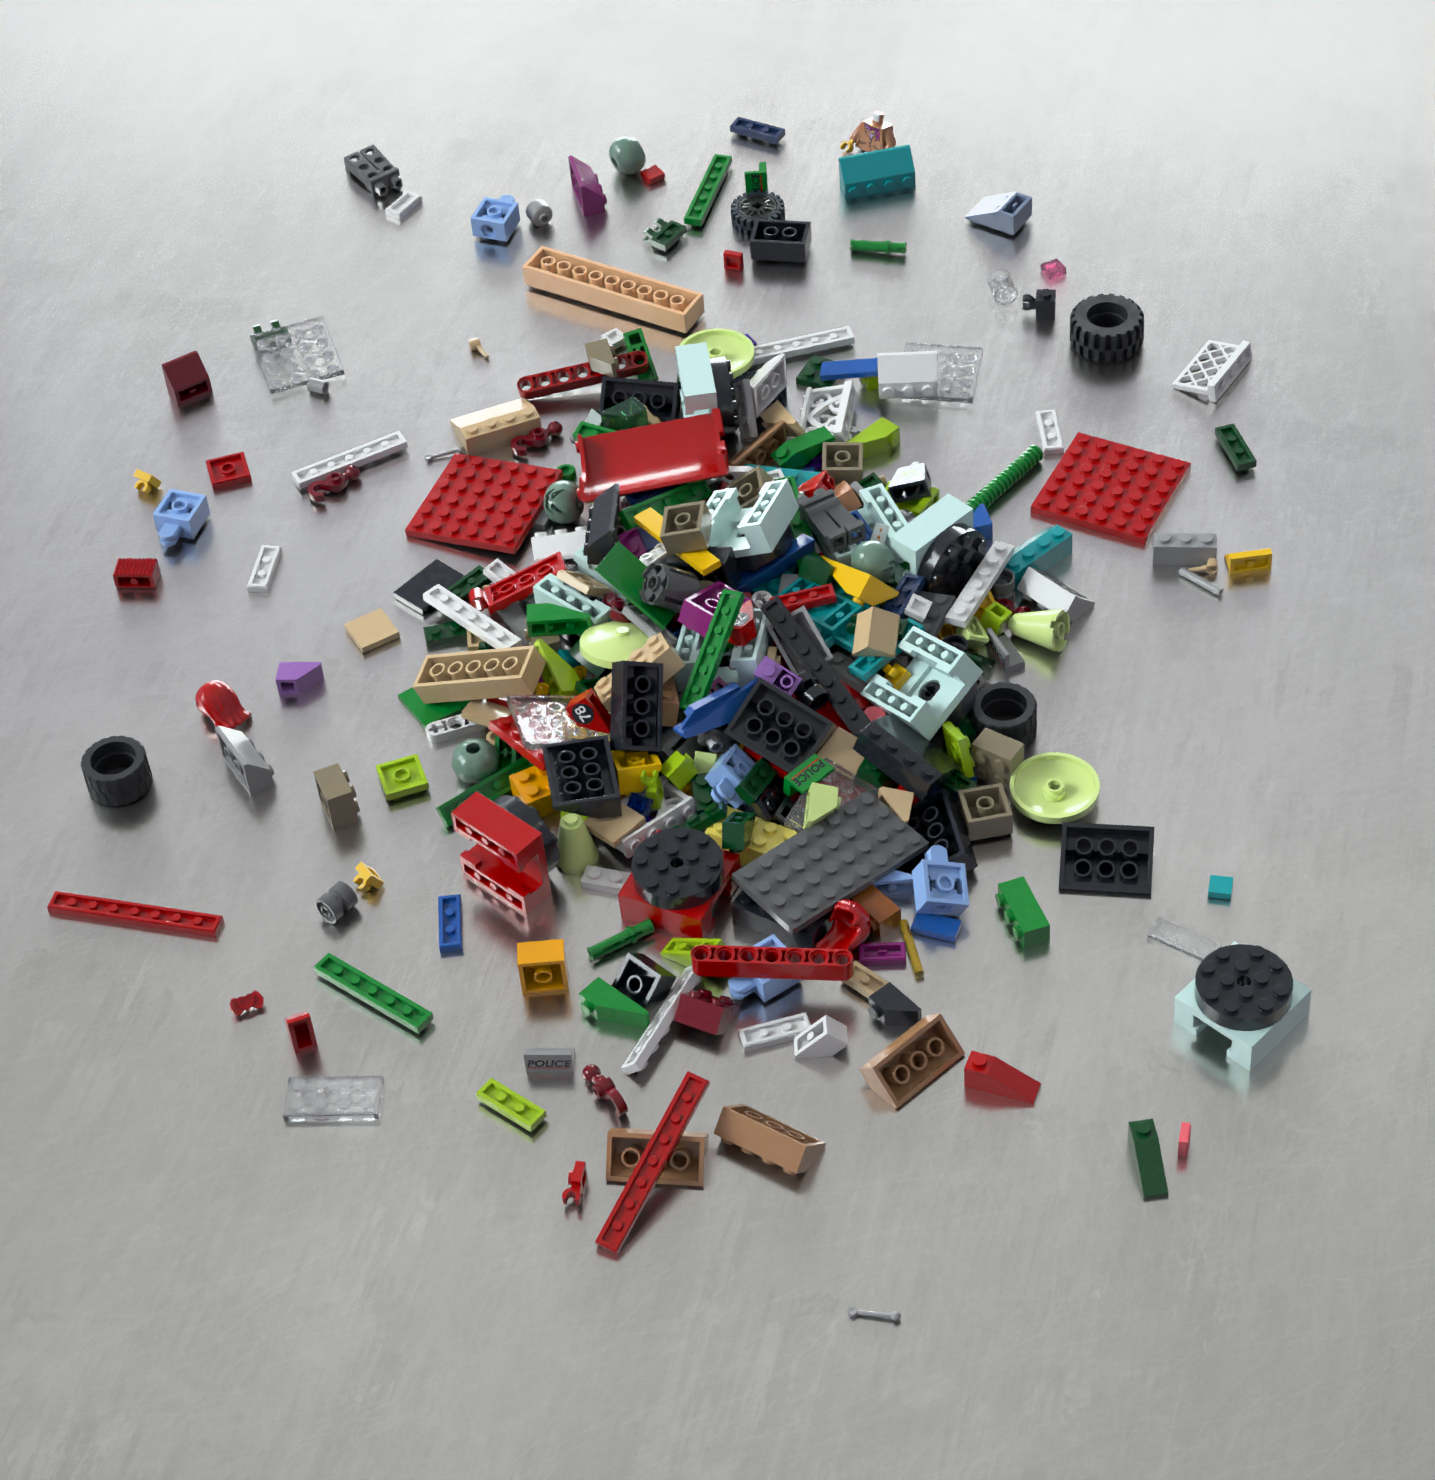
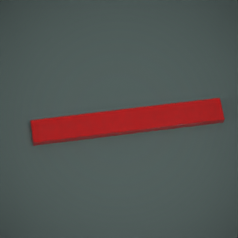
M61 891L54 892L47 906L49 913L214 938L217 937L224 922L221 915Z
M687 1071L595 1240L596 1245L617 1255L619 1254L710 1085L709 1080Z

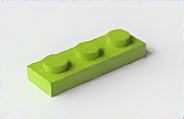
M490 1078L476 1092V1098L530 1132L547 1117L546 1110L493 1078Z

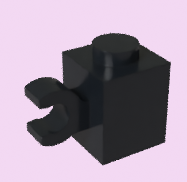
M1037 289L1036 299L1029 294L1023 295V302H1029L1023 303V310H1036V319L1055 320V289Z

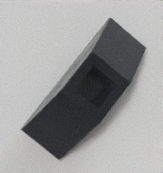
M772 779L750 806L746 802H743L742 806L746 812L756 813V817L761 818L765 822L773 818L784 797L783 788Z

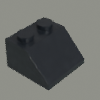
M628 952L611 986L650 1012L667 997L676 976L645 954Z

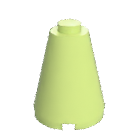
M1062 609L1016 613L1010 617L1008 629L1015 636L1049 650L1060 652L1067 643L1064 637L1065 633L1070 631V618L1068 612H1064L1065 610Z
M576 813L564 815L560 819L557 835V846L561 856L557 866L568 874H582L585 872L587 865L595 866L599 859L598 848L580 815Z

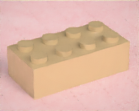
M661 632L651 636L643 647L634 650L626 660L663 663V684L685 666L677 650ZM612 673L607 677H602L594 687L602 704L610 713Z

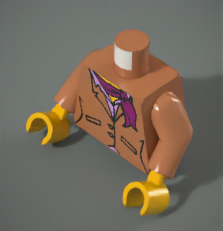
M874 111L873 117L862 121L850 135V140L843 141L840 144V148L844 150L848 145L845 152L851 153L854 149V143H856L855 147L867 152L895 147L896 140L893 134V126L883 121L884 112Z

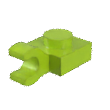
M642 770L640 780L644 785L648 786L646 788V799L650 800L652 809H661L664 791L661 779L658 777V771L654 770L652 777L646 775L645 770Z

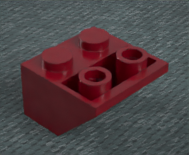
M196 350L161 364L168 394L177 406L213 392L209 375Z
M699 988V991L690 990V992L681 993L674 1021L714 1035L725 1034L739 1011L740 1005L733 1003L734 999L727 996H720V998L712 996L713 992Z

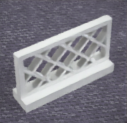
M1208 340L1173 382V389L1208 395L1209 401L1217 402L1252 359L1250 342L1243 341L1240 345ZM1210 348H1217L1216 350L1209 351ZM1221 354L1223 355V356H1221V357H1217V358H1214V359H1213L1214 356L1221 355ZM1209 358L1207 361L1200 362V360ZM1211 365L1214 366V367H1212V368H1208V369H1205V370H1204V367H1208V366H1211ZM1200 369L1198 372L1191 373V371ZM1204 376L1203 379H1199V380H1196V381H1195V378H1199V377ZM1207 384L1206 388L1200 387V385Z

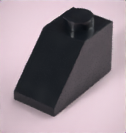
M891 982L868 997L870 1015L874 1019L881 1021L884 1025L913 1026L922 1019L921 1008Z

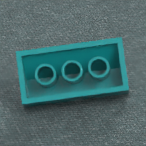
M909 144L838 158L840 189L845 200L916 187L915 168Z
M1057 524L1040 531L1015 549L1014 554L1005 566V568L1013 571L1015 575V592L1018 591L1016 588L1028 567L1045 572L1072 553V533Z

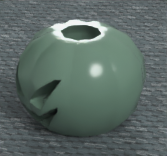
M623 136L617 138L610 145L609 157L611 163L622 175H634L644 167L646 156L635 138Z
M559 480L546 490L544 510L553 522L566 525L572 524L583 513L584 503L579 501L577 496V489L580 487L575 482Z
M869 540L861 542L855 547L851 555L852 568L870 574L883 583L890 580L896 572L895 555L888 547L878 541Z
M469 738L454 749L451 766L457 777L463 782L477 784L498 771L500 756L496 747L488 740Z

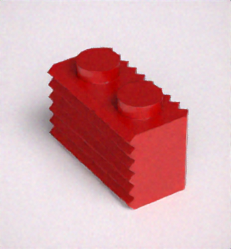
M118 558L113 573L116 588H156L161 574L158 560L156 558Z

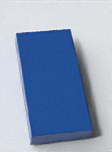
M916 913L911 925V933L955 943L962 927V921L940 915Z

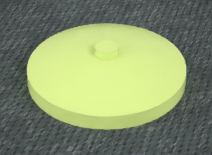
M715 328L702 330L688 336L680 344L688 345L707 342L709 358L725 356L726 360H730L733 378L745 373L752 366L755 358L754 345L751 340L744 334L730 329Z
M615 620L602 622L582 633L580 637V653L590 663L612 669V662L626 661L634 650L640 649L646 644L649 637L633 622L624 623Z
M1049 752L1032 756L1020 763L1010 778V797L1014 806L1026 817L1042 823L1062 824V822L1076 821L1087 815L1095 807L1099 799L1100 782L1096 771L1086 761L1071 754Z

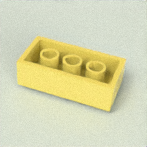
M727 806V816L708 827L705 834L713 838L720 849H722V822L733 811H743ZM756 817L750 845L743 852L736 853L740 855L741 866L747 865L799 832L770 821L765 822L761 818Z

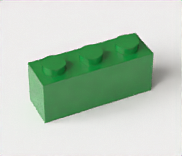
M1024 876L999 883L998 894H995L996 902L999 907L1003 908L1006 922L1008 924L1011 923L1015 939L1020 940L1024 948L1049 941L1050 924Z

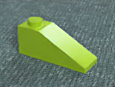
M881 417L848 442H863V458L885 453L900 443V427Z
M537 639L534 645L546 662L541 677L544 683L549 685L548 692L553 703L570 702L572 698L580 694L575 690L576 681L581 680L576 671L542 639Z
M672 938L660 954L664 958L688 967L692 965L690 952L695 946L725 944L722 939Z

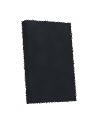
M436 559L394 591L393 595L400 602L424 615L433 606L423 600V593L437 584L447 589L465 575Z

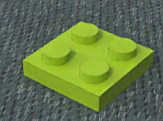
M950 721L943 723L942 730L948 756L961 765L958 770L961 774L968 778L973 777L975 763L969 753V748H971L969 738L966 735L964 736L960 729L955 727Z
M417 754L375 765L387 801L429 789L426 775Z

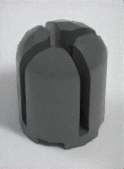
M651 563L641 576L645 579L643 590H639V593L644 603L680 613L684 599L701 591L702 588L699 578L694 573L662 563Z
M677 719V725L682 723L684 719ZM667 726L662 731L661 752H648L649 755H657L661 764L674 753L672 749L683 738L673 731L674 727ZM695 735L688 738L677 751L681 755L687 753L694 760L695 751H703L705 746L698 743L697 739L699 737Z

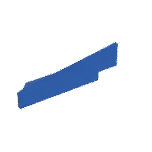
M801 534L793 540L784 556L761 566L755 572H740L742 580L737 591L747 593L796 566L799 559L814 552L815 539Z
M753 679L741 688L740 685L733 682L689 705L684 711L687 717L682 723L675 725L673 731L684 738H690L729 724L758 680Z

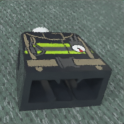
M913 462L911 466L897 469L888 486L895 504L931 496V477L924 463Z

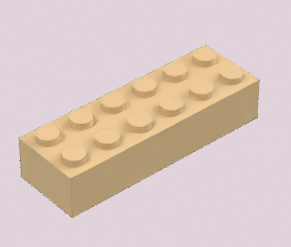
M535 645L426 655L413 684V689L424 704L533 695L546 662Z

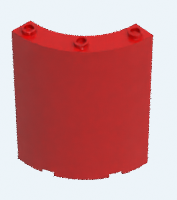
M720 408L711 409L712 413L584 438L582 435H577L578 441L575 442L577 454L580 453L582 476L579 477L580 488L577 489L578 500L582 501V503L594 502L596 497L615 483H620L619 497L729 476L727 445L721 438L725 436Z

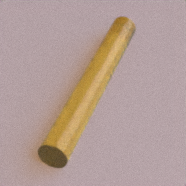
M902 919L899 921L910 961L915 976L921 977L924 975V971L907 919Z

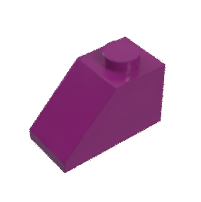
M637 527L618 535L619 542L638 559H640L641 555L649 553Z

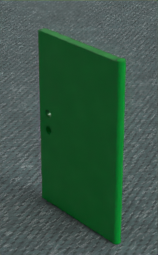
M618 541L598 567L595 568V571L662 630H665L676 612L642 601L639 590H643L645 578L641 576L647 566Z
M413 687L398 694V698L424 728L431 722L445 719L464 709L471 701L424 704Z

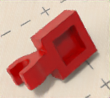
M576 1161L574 1170L569 1171L568 1185H571V1187L565 1189L562 1193L564 1205L567 1204V1200L571 1197H575L576 1206L581 1204V1196H583L588 1177L586 1162Z

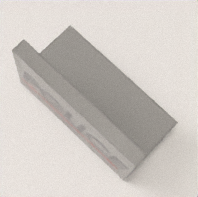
M991 627L987 628V635L989 637L987 648L1004 673L1007 674L1024 668L1025 661L1008 636L997 637Z
M528 1048L523 1053L526 1073H574L575 1048Z

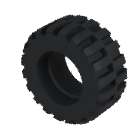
M1111 293L1109 295L1098 294L1095 297L1092 295L1087 300L1083 299L1072 310L1070 315L1071 345L1078 354L1083 355L1086 359H1094L1095 362L1105 361V363H1110L1111 361L1118 362L1122 358L1127 359L1132 354H1135L1143 344L1144 313L1138 304L1130 298L1126 299L1125 296H1115Z

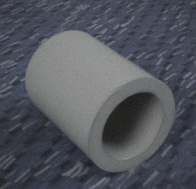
M310 378L307 388L309 391L325 395L329 390V383L320 379Z

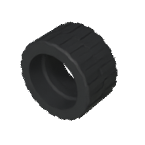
M997 682L981 688L977 692L974 707L971 709V723L976 731V738L985 728H988L1023 743L1025 748L1035 738L1037 731V702L1034 695L1027 688L1011 682ZM998 714H1010L1018 718L1009 721H998L990 717Z
M120 735L103 738L92 744L82 756L81 768L88 792L98 803L106 806L127 805L138 800L150 788L153 779L145 748L138 740L132 737ZM129 767L125 771L117 774L104 775L108 771L115 768Z

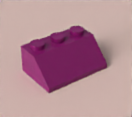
M572 155L568 156L572 188L583 215L589 216L605 212L604 205L607 204L605 193H603L601 183L598 181L597 173H593L591 166Z

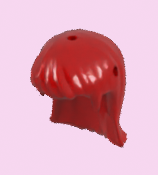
M209 681L202 685L196 693L195 702L197 709L205 717H209L215 727L222 726L234 729L251 716V713L242 707L234 690L223 681Z
M846 899L839 901L835 904L829 918V922L833 920L831 929L815 944V948L853 951L870 934L871 920L868 912L855 901Z

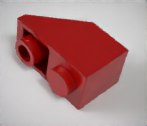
M825 470L801 484L798 492L803 491L805 496L811 498L814 497L813 493L815 490L821 487L826 491L834 490L835 482L828 471Z

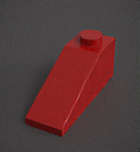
M971 1050L964 1067V1086L1030 1104L1035 1103L1041 1088L1040 1082L992 1055Z

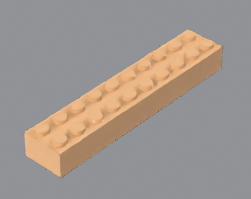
M541 246L522 266L525 285L679 332L687 333L705 312L703 293L545 246Z

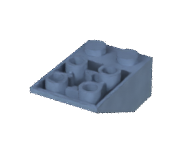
M1018 192L984 197L966 215L965 219L1014 235L1032 216V197Z

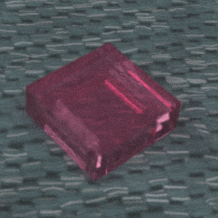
M1056 258L1042 263L1041 271L1049 279H1053L1066 274V267Z

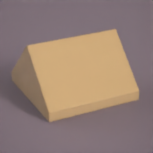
M874 606L857 614L852 655L895 657L900 615Z

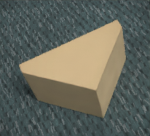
M888 787L879 788L877 798L897 814L904 823L908 824L914 793Z

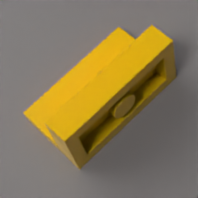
M1271 548L1230 553L1224 555V559L1230 575L1271 569L1272 551Z

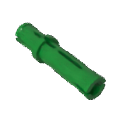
M854 239L850 241V245H852L850 251L885 252L888 255L890 253L906 254L907 248H905L907 242Z
M647 918L641 923L632 927L627 926L624 931L591 947H587V952L591 960L595 961L629 943H636L637 939L651 932H655L654 926L650 919Z

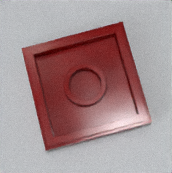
M244 452L205 461L213 490L252 481Z

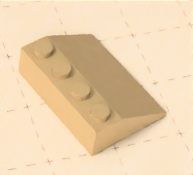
M524 398L450 420L462 446L465 448V452L471 456L511 445L513 438L519 435L529 436L531 430L541 427V420L534 405Z

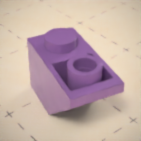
M764 656L753 673L755 679L758 680L760 677L790 696L793 695L802 681V678L767 656Z
M279 662L275 679L279 695H300L324 680L321 662Z

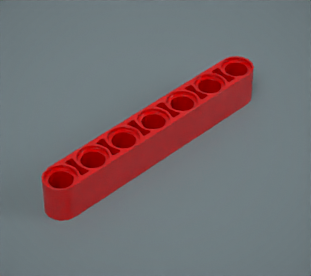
M634 351L613 357H617L619 365H625L623 369H616L618 378L636 376L648 371V357L643 351ZM638 360L644 361L641 365L635 364ZM589 362L521 377L517 382V389L521 398L530 400L602 383V377L606 375L591 371ZM581 373L588 374L584 378L579 377ZM563 377L569 378L565 382L560 381V379ZM543 382H550L547 386H541ZM524 386L531 387L529 390H522Z
M697 945L690 952L692 971L698 976L847 981L854 975L853 955L850 951L844 949Z

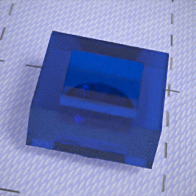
M631 792L627 806L644 816L647 821L654 799Z

